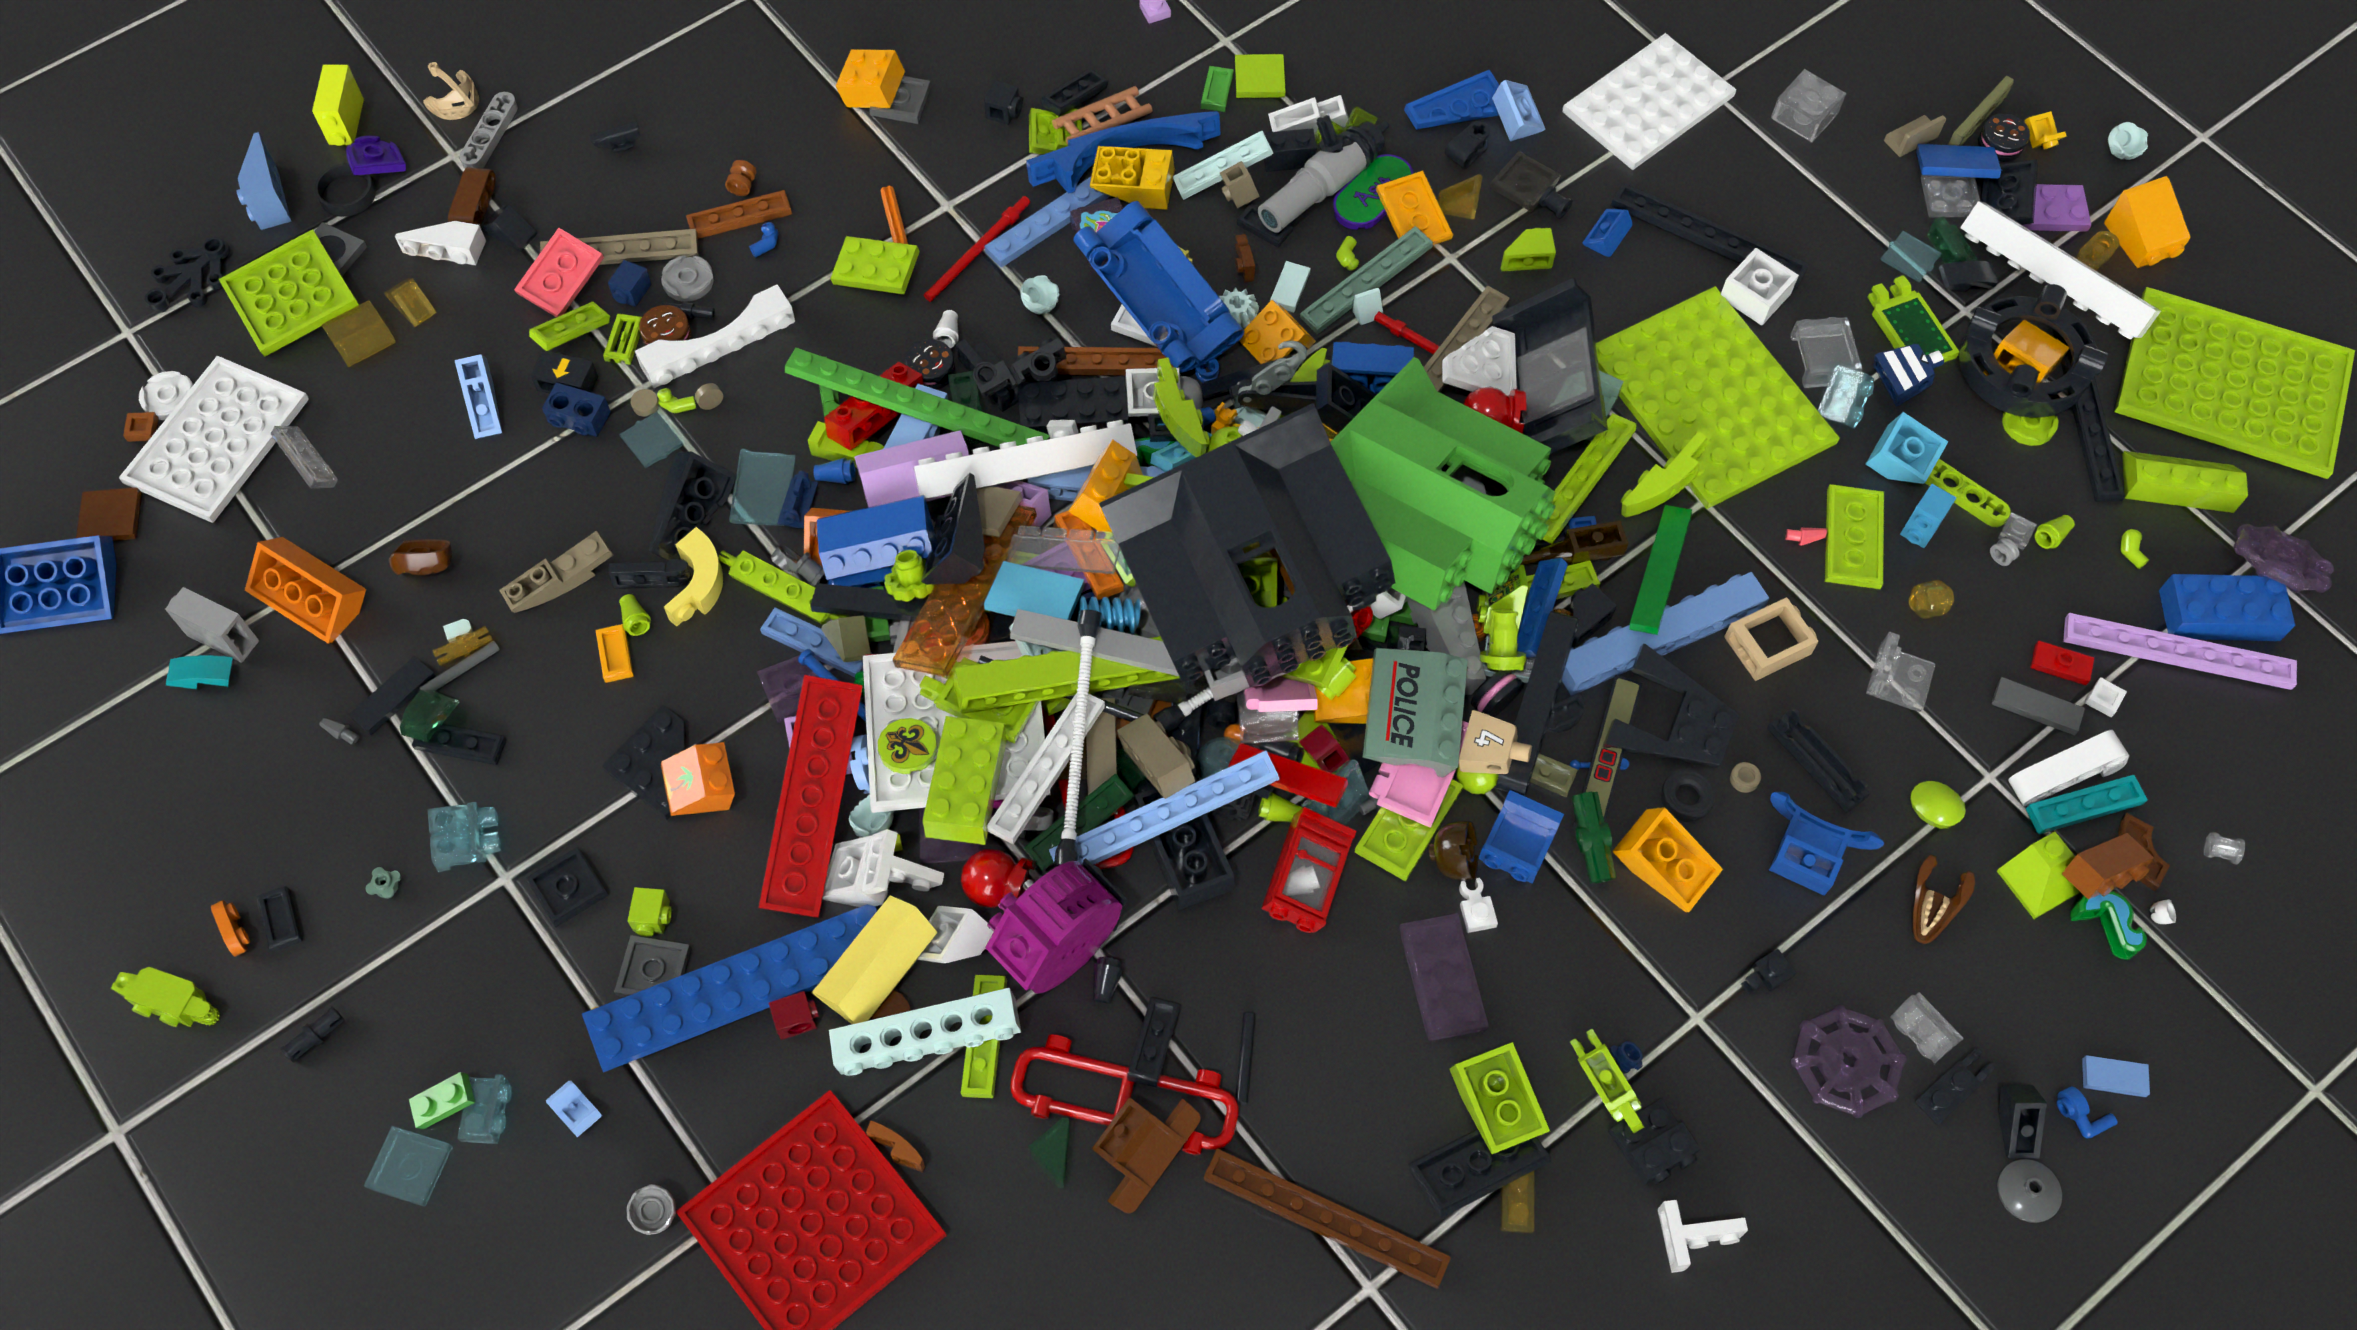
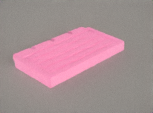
M1279 676L1271 679L1264 685L1253 686L1244 690L1246 706L1251 710L1258 709L1259 712L1317 710V696L1315 687L1312 684Z
M1462 721L1459 756L1469 724L1465 721ZM1382 762L1379 773L1382 775H1376L1369 795L1378 799L1377 805L1431 828L1456 769L1445 777H1439L1432 768L1416 764L1391 765Z

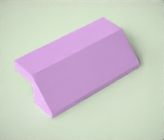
M961 430L854 456L868 507L919 496L913 469L914 466H919L918 460L934 457L935 462L946 460L945 455L962 452L963 457L969 456ZM952 494L926 499V502L951 496Z

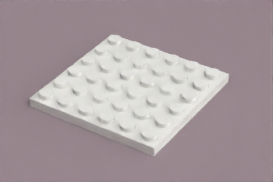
M1016 641L863 656L870 805L872 813L926 807L946 716L956 717L937 708L934 701L920 695V690L922 689L920 688V683L924 676L933 678L943 684L947 681L946 678L934 673V660L938 654L950 657L957 662H961L963 657H966L978 663L981 655L993 660L1017 659L1022 654ZM1041 701L1037 704L1016 742H1006L995 800H1004L1045 740ZM913 718L921 720L932 728L936 736L937 753L934 760L919 772L916 770L911 771V774H900L891 771L884 766L878 754V739L881 732L890 723L899 719Z

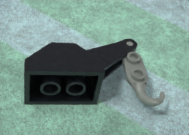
M1285 341L1278 345L1279 349L1294 348L1297 350L1294 356L1287 359H1277L1252 378V383H1244L1238 388V402L1241 405L1269 411L1273 406L1282 411L1281 415L1284 416L1314 403L1326 434L1332 440L1377 395L1329 362L1317 369V381L1286 382L1294 376L1298 366L1303 363L1307 356L1305 346L1297 341Z

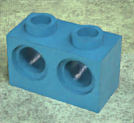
M1931 484L1900 535L1907 538L1911 543L1925 548L1957 497Z

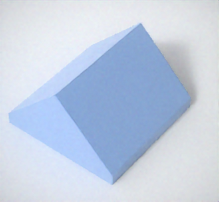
M1508 80L1501 82L1492 99L1510 142L1544 131V124L1528 86Z

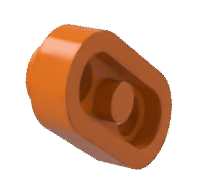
M224 900L211 905L215 921L231 954L236 957L246 952V945L250 943V939L244 928H239L236 920L240 919V915L232 902L227 904Z

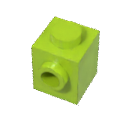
M634 887L628 923L636 934L650 937L654 933H664L665 924L670 923L672 914L671 906H669L670 900L665 890Z

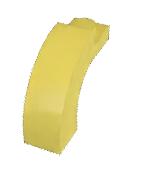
M697 527L675 544L680 558L688 562V565L694 570L693 578L689 585L664 606L669 620L676 627L683 621L690 619L697 609L706 615L715 605L722 590L723 572L715 547L710 539Z

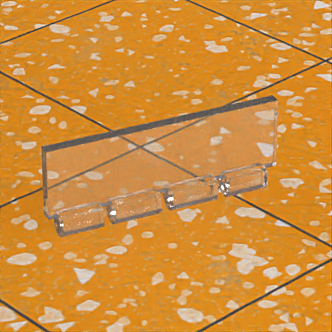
M1020 525L1018 534H1013L1006 562L1038 569L1114 574L1120 548L1113 533L1108 531H1097L1095 540H1093V530L1070 529L1069 538H1067V529L1044 527L1041 534L1040 527Z

